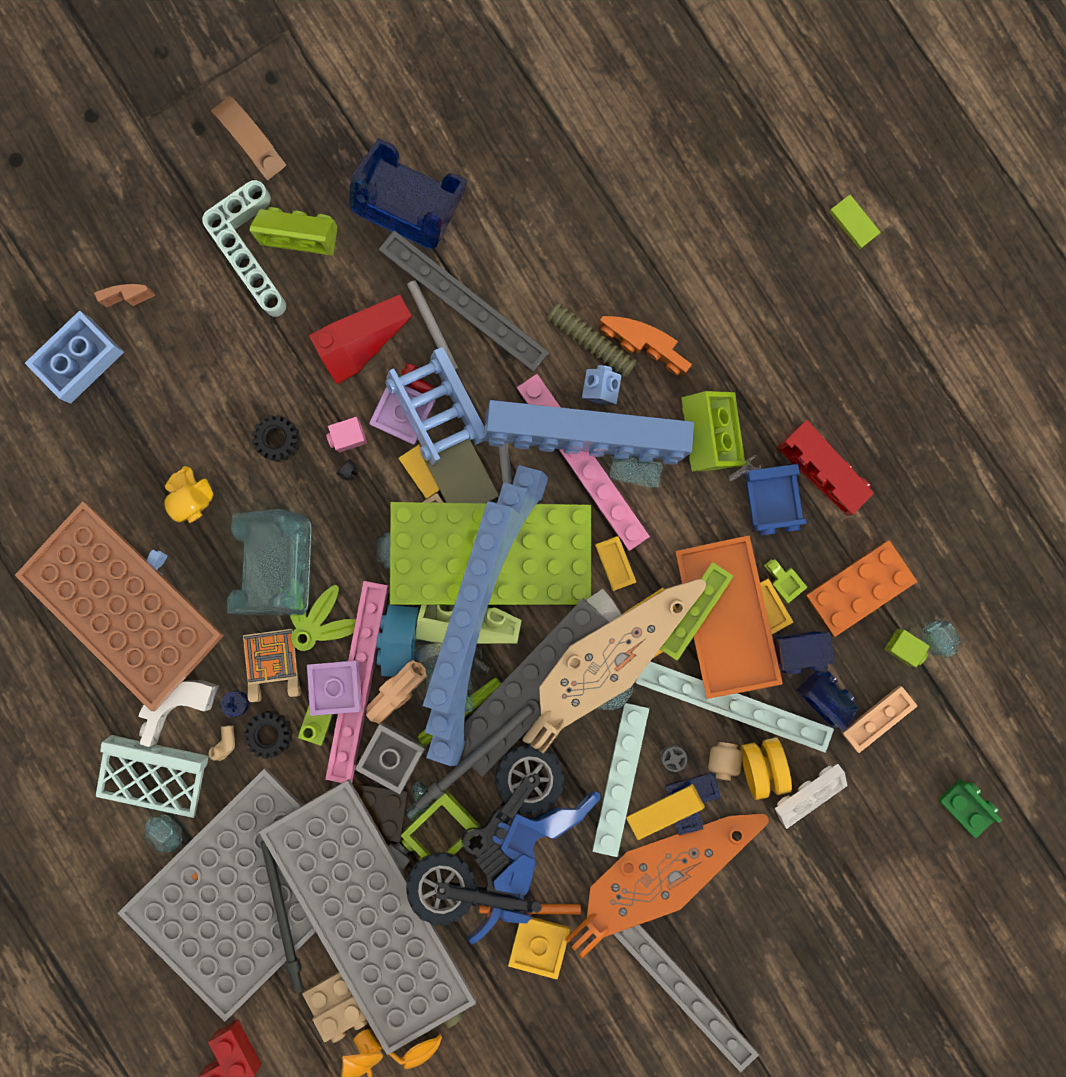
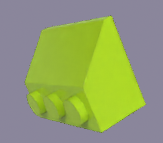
M269 207L268 210L260 209L250 226V232L262 246L333 256L338 227L335 221L327 215L318 214L317 217L307 216L306 213L301 211H293L291 214L284 213L278 208Z
M704 391L682 397L685 421L694 422L692 452L689 456L692 471H710L745 466L735 392Z

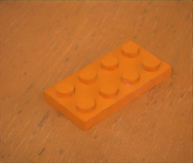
M887 540L807 593L805 597L832 637H836L915 584L917 580L890 540Z

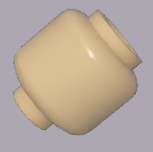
M718 742L717 746L711 748L708 769L712 773H716V779L731 781V776H738L740 774L743 753L737 749L738 745Z

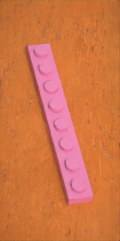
M538 374L517 387L518 392L527 404L560 407ZM558 449L628 551L650 537L594 456H590L589 452L579 451V454L564 453V449Z
M363 581L348 661L359 660L362 711L338 714L325 780L342 783L350 779L351 783L353 782L378 651L376 647L377 635L382 631L381 618L383 614L385 615L390 589L388 585Z

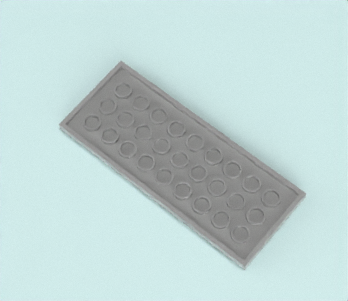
M350 779L259 831L387 1055L476 1004L477 1000L434 925L421 920L411 909L406 892L407 878Z

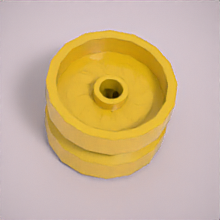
M777 737L763 740L761 750L756 743L741 745L743 768L754 800L768 798L770 786L776 795L791 792L792 784L787 759Z

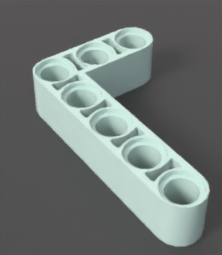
M252 180L207 210L202 220L207 231L259 305L270 316L278 317L285 312L286 302L235 230L256 216L260 209H266L271 202V196L265 186L260 181ZM255 192H262L260 198L252 199ZM235 206H242L238 213H232ZM217 219H221V224L218 227L213 228V222ZM230 239H236L232 247H226V243ZM250 259L248 266L240 268L242 260ZM257 279H264L261 287L254 288V282ZM273 298H277V305L273 308H268V302Z

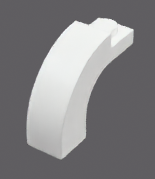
M201 680L182 681L156 711H150L144 705L138 716L147 719V722H144L140 729L139 736L142 737L140 744L147 747L157 744L167 715L177 706H189L201 711L210 710L219 685Z

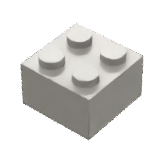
M382 722L375 731L355 770L400 794L404 790L427 746L389 724Z

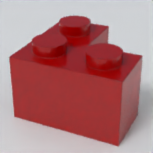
M238 1019L216 1031L208 1041L217 1060L205 1066L198 1077H254L262 1064Z

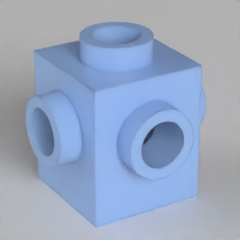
M598 365L597 369H587L582 399L597 404H617L621 375L612 372V368L609 366Z

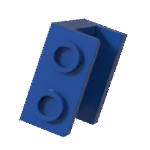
M798 464L751 470L744 473L753 532L760 531L761 536L775 534V529L784 527L785 532L801 530L800 525L807 524L806 519H803L797 475L800 474Z

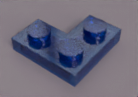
M712 772L665 785L667 796L693 784L702 802L721 798L715 774ZM699 811L675 822L679 836L703 829Z

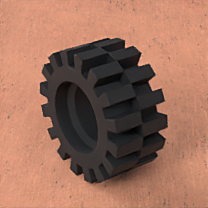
M269 415L267 419L262 418L260 420L261 423L255 425L256 431L252 432L254 436L252 443L256 446L255 450L261 456L271 461L280 462V460H288L289 456L295 454V449L298 450L299 448L298 442H300V437L298 436V429L290 420L280 415ZM274 429H280L285 434V442L278 448L271 447L267 441L268 434Z
M270 711L260 713L251 718L250 722L245 726L246 731L243 732V737H246L244 744L249 746L247 750L250 753L253 751L255 753L254 756H261L262 759L273 758L281 754L288 748V744L292 740L290 736L293 732L289 728V720L286 721L284 719L285 716L278 715V712ZM264 725H270L277 731V739L273 744H265L259 738V731Z

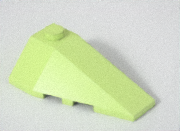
M421 605L417 619L416 639L443 643L454 605ZM487 607L477 643H517L522 620L495 607Z

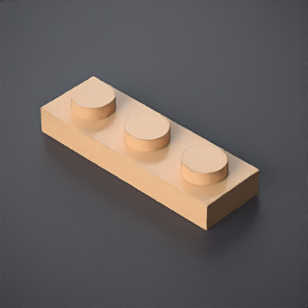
M898 686L841 733L854 750L860 753L914 710L917 705L904 688Z

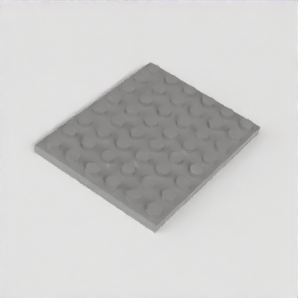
M264 768L118 912L120 917L224 1022L287 961L260 843L263 839L259 831L303 806V804L267 768ZM276 863L296 952L316 931ZM195 873L198 874L197 881L191 877Z

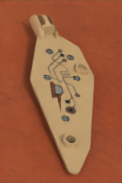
M696 579L666 588L570 645L539 686L541 715L523 737V741L544 754L562 728L629 689L705 590L706 582L702 579ZM679 603V607L673 610V606Z

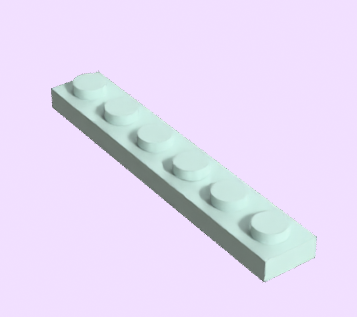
M624 702L592 848L593 852L614 857L618 856L649 713L648 707Z

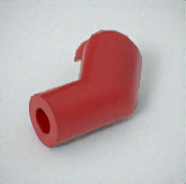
M408 363L405 369H402V376L418 368ZM422 379L408 384L411 388L422 394L433 388L431 384Z

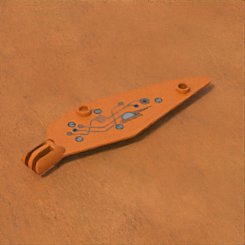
M765 814L728 816L626 852L590 887L587 918L564 940L569 943L587 926L589 930L571 947L576 951L594 934L596 938L578 955L583 959L604 937L682 909L768 824V816ZM733 832L740 833L741 839L739 841L733 840Z

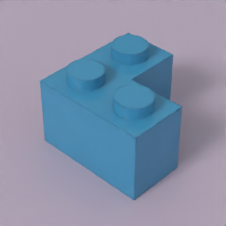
M389 605L387 615H382L381 629L383 632L378 633L376 647L381 648V650H378L377 665H381V676H396L408 662L415 661L416 627L419 608Z

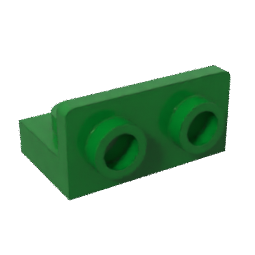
M959 779L938 801L976 839L993 822L999 824L1002 819L997 815L999 812L997 807L989 800L985 802L979 796L982 792L971 781L967 783Z

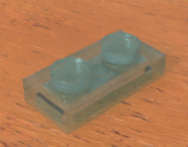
M613 455L609 478L611 480L658 488L663 463L654 461L642 462L638 458L629 457V459H616Z

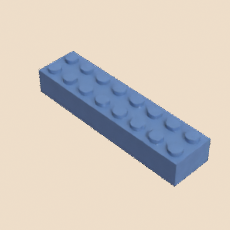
M490 400L485 415L483 441H487L489 445L497 447L504 446V443L514 444V447L518 449H529V446L539 447L540 451L553 452L554 449H564V453L579 454V451L589 452V455L594 457L612 454L616 459H629V456L638 457V460L642 462H652L653 459L663 460L664 464H678V461L680 462L692 452L694 422Z

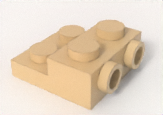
M339 971L309 987L302 993L314 1015L312 1020L324 1043L330 1039L335 1043L346 1035V1030L352 1027L358 1030L368 1023Z

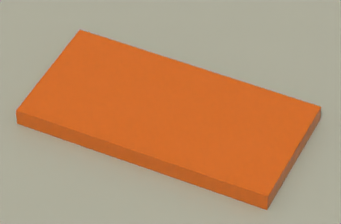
M750 536L675 551L682 584L701 579L712 562L734 576L694 636L707 699L782 685Z

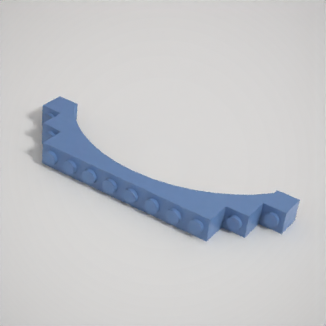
M518 465L513 484L503 482L497 503L487 501L423 706L432 709L425 729V733L433 735L426 757L428 759L448 766H458L466 743L464 741L466 695L479 633L494 586L508 552L524 521L538 501L542 500L548 477L542 471Z

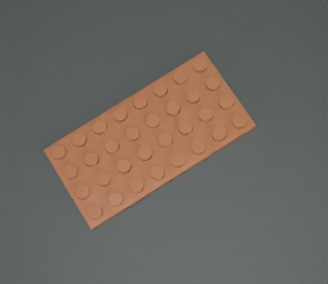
M84 501L15 574L150 711H156L224 636L101 515Z

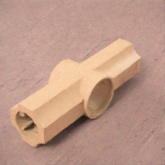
M412 660L396 676L386 681L380 687V693L366 707V716L369 720L380 724L394 710L404 705L413 696L412 692L427 677L425 667L421 663Z

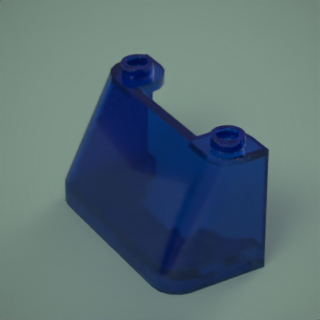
M378 138L351 176L350 208L357 215L390 231H396L401 236L424 247H437L466 190L468 180L453 173L446 174L442 183L399 163L400 157L396 147Z

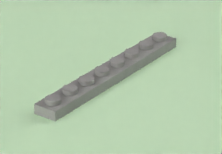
M641 924L614 934L740 1072L759 1056L758 1051Z

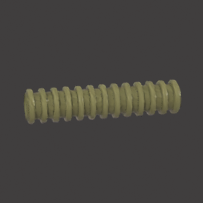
M562 303L556 304L547 316L548 322L552 321L553 326H559V330L561 332L565 331L566 336L571 335L573 341L577 340L578 345H584V349H589L590 354H596V358L598 360L601 358L603 364L608 363L609 367L615 369V373L622 374V378L628 376L636 365L637 360H631L629 354H623L624 350L621 349L619 351L617 345L613 346L611 344L612 341H606V337L604 335L601 337L599 331L594 332L593 327H588L585 321L581 322V318H576L575 313H569V309L567 307L563 308Z

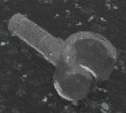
M754 455L745 461V465L741 469L728 476V479L732 482L747 471L760 469L763 464L756 468L753 467L751 460L757 457Z

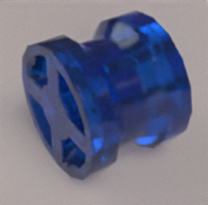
M242 691L227 693L223 696L220 703L222 712L228 717L242 715L248 711L250 706L247 694Z

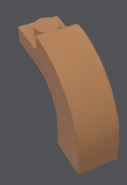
M228 96L211 110L223 128L239 144L267 181L286 166L262 131L231 96Z

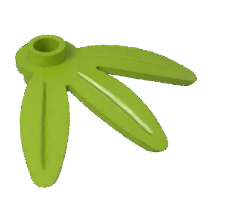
M295 579L289 580L286 601L290 618L296 627L291 635L292 644L296 649L306 651L315 645L316 640H335L354 633L356 619H344L321 626L336 602L339 591L337 585L328 588L317 599L308 617H306V606L300 586ZM301 634L307 636L306 643L300 641L299 637Z

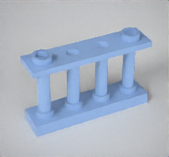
M443 347L434 350L429 364L398 377L394 369H391L385 381L389 392L397 397L422 446L420 451L426 461L429 460L431 465H435L439 461V452L466 439L473 440L474 444L477 445L483 442L484 425ZM432 373L439 374L442 380L441 386L409 399L403 386ZM443 395L450 396L454 403L452 408L421 422L415 408ZM455 417L462 419L465 425L464 430L434 444L432 443L426 432L427 430Z

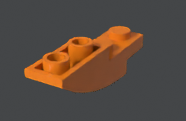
M603 316L600 319L599 326L601 327V332L610 339L615 337L621 342L620 346L628 353L632 354L634 352L638 355L645 348L647 349L646 353L652 359L663 361L667 364V370L676 376L678 374L684 376L691 367V363L673 350L678 341L659 329L628 318Z

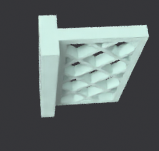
M114 735L109 736L102 742L100 752H103L96 797L191 818L196 816L204 768L207 766L209 756L161 745L147 747L141 745L140 741ZM110 756L118 757L124 766L114 771L109 764ZM136 761L143 762L148 769L140 777L132 767V764ZM160 767H166L173 776L163 782L156 770ZM125 768L134 779V781L126 786L117 775ZM185 772L196 774L195 783L189 787L180 776ZM149 774L153 776L158 784L151 791L148 790L141 780ZM111 777L120 789L115 793L104 791L105 783ZM174 779L183 790L175 796L172 795L166 784ZM137 783L144 795L140 798L133 797L127 788ZM161 788L169 800L159 803L152 796V793ZM186 794L191 801L190 809L182 808L176 799Z

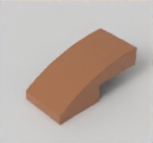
M140 284L117 285L94 293L97 301L105 307L114 305L124 299L134 306L155 296L149 287Z

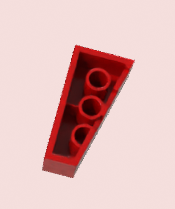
M808 420L796 426L776 447L792 464H798L799 471L846 516L854 515L874 494L870 489L871 485L853 471L851 465L843 460Z

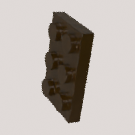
M333 781L332 788L341 783ZM352 783L384 840L401 842L409 790H403L398 794L387 787Z

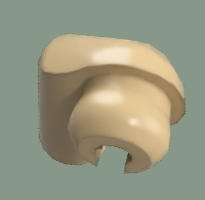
M234 725L221 726L222 740L209 750V757L212 760L221 761L234 750Z

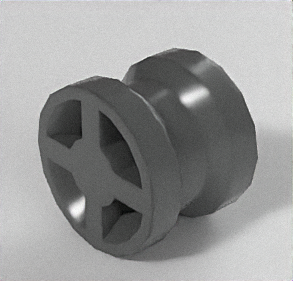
M671 744L664 747L661 751L660 759L667 770L678 772L684 769L687 764V755L681 747Z

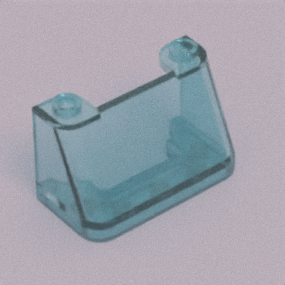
M283 509L232 514L231 531L237 540L244 542L242 590H233L228 596L227 614L295 616L306 613L309 597L311 524L308 518Z

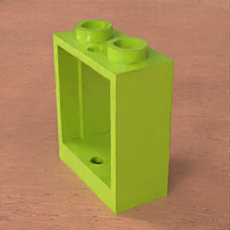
M445 790L446 793L438 800L435 799L401 834L403 845L411 852L415 850L420 856L419 861L424 856L431 854L412 833L441 805L465 829L480 827L479 823L447 790ZM461 837L446 851L447 853L455 855L463 847Z

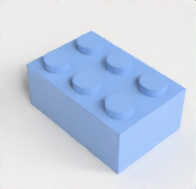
M79 311L25 364L59 399L72 403L124 351L91 317Z

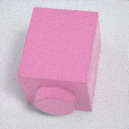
M357 417L328 426L330 433L326 434L329 445L331 448L335 447V450L339 453L368 444L361 422Z

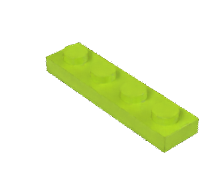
M711 563L701 578L706 582L705 590L664 642L660 650L675 660H679L734 576L715 563Z

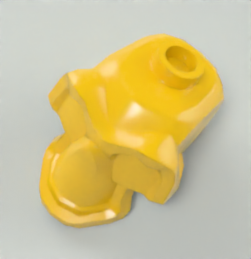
M187 466L182 467L177 473H173L165 485L166 490L171 492L165 499V509L168 515L176 522L188 520L189 523H192L203 516L201 511L208 507L209 502L213 498V492L207 479H201L199 482H196L192 469Z

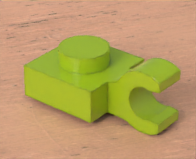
M775 559L769 560L764 565L766 570L775 577L771 584L785 603L791 602L807 588L792 568L784 571Z

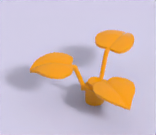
M366 1029L354 1038L360 1054L342 1057L341 1077H361L366 1072L368 1077H373L371 1068L383 1058L380 1052L383 1047L377 1041L372 1029ZM439 1033L436 1038L415 1045L402 1058L394 1052L389 1055L400 1065L404 1064L405 1069L414 1068L432 1057L440 1045L442 1036Z

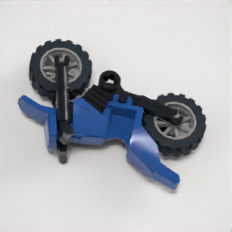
M522 745L510 750V752L502 757L496 769L495 784L502 802L492 812L482 827H470L461 834L463 847L469 853L474 854V860L484 872L486 877L485 888L476 886L477 884L471 869L460 857L447 852H435L421 858L422 860L413 866L408 875L406 892L411 909L421 920L432 925H449L451 922L459 921L464 914L466 915L471 905L489 906L490 910L484 921L467 937L470 944H474L484 937L499 918L505 922L528 923L532 917L531 913L540 912L542 909L541 904L533 901L532 894L528 892L536 864L533 853L535 842L541 837L556 839L584 820V816L600 800V794L591 791L574 808L555 807L534 818H527L517 814V812L522 814H538L548 810L552 804L557 802L559 795L563 791L564 774L562 773L560 762L548 750L543 754L531 745ZM528 760L539 762L533 772H530ZM523 761L526 771L524 774L514 769ZM542 767L545 768L548 778L539 777L537 774ZM512 773L519 776V779L513 785L511 784ZM548 782L542 793L538 788L539 783ZM533 789L539 795L534 798H527ZM470 835L474 837L478 835L477 839L480 842L477 846L475 844L470 845L468 840ZM440 869H447L452 872L444 879L441 877ZM434 870H436L437 875L436 883L425 878ZM456 875L460 883L451 882L450 880ZM423 882L434 887L433 890L422 895ZM436 894V901L433 907L425 899ZM447 899L450 903V906L439 908L440 900Z

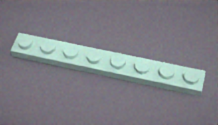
M649 662L635 681L639 685L825 753L834 730L831 727L738 693L707 699L702 680L653 662Z

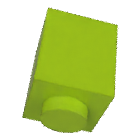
M896 629L884 650L906 665L917 667L926 660L928 656L927 650L930 646L906 630Z

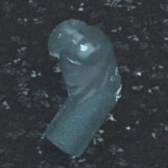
M421 782L413 785L414 804L405 812L412 821L429 806L427 805L422 811L418 810L415 806V802L428 792V787Z

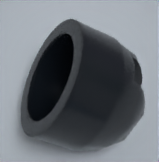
M349 459L336 474L342 479L350 481L354 479L352 474L358 475V468Z

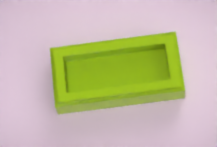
M851 195L847 196L829 211L859 250L881 233Z

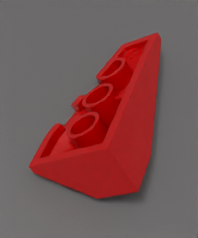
M397 295L331 323L312 333L309 337L336 384H339L358 374L364 368V365L380 351V348L412 316L401 295Z

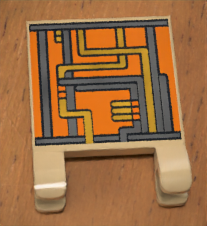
M293 629L243 635L249 702H260L262 700L259 686L261 683L288 680V695L290 697L301 695L296 649L291 641Z

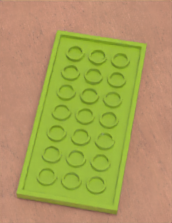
M390 503V605H455L487 503ZM536 504L524 521L508 552L488 605H577L582 598L586 600L590 598L591 505Z

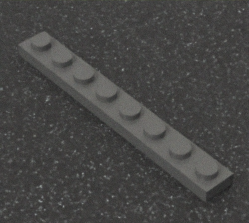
M393 231L379 248L380 253L534 373L549 355L546 349L396 231Z

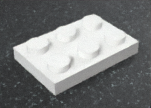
M839 764L834 767H826L819 773L820 777L816 780L803 783L798 788L799 792L792 797L789 795L785 796L777 803L776 813L786 829L847 787L845 772Z

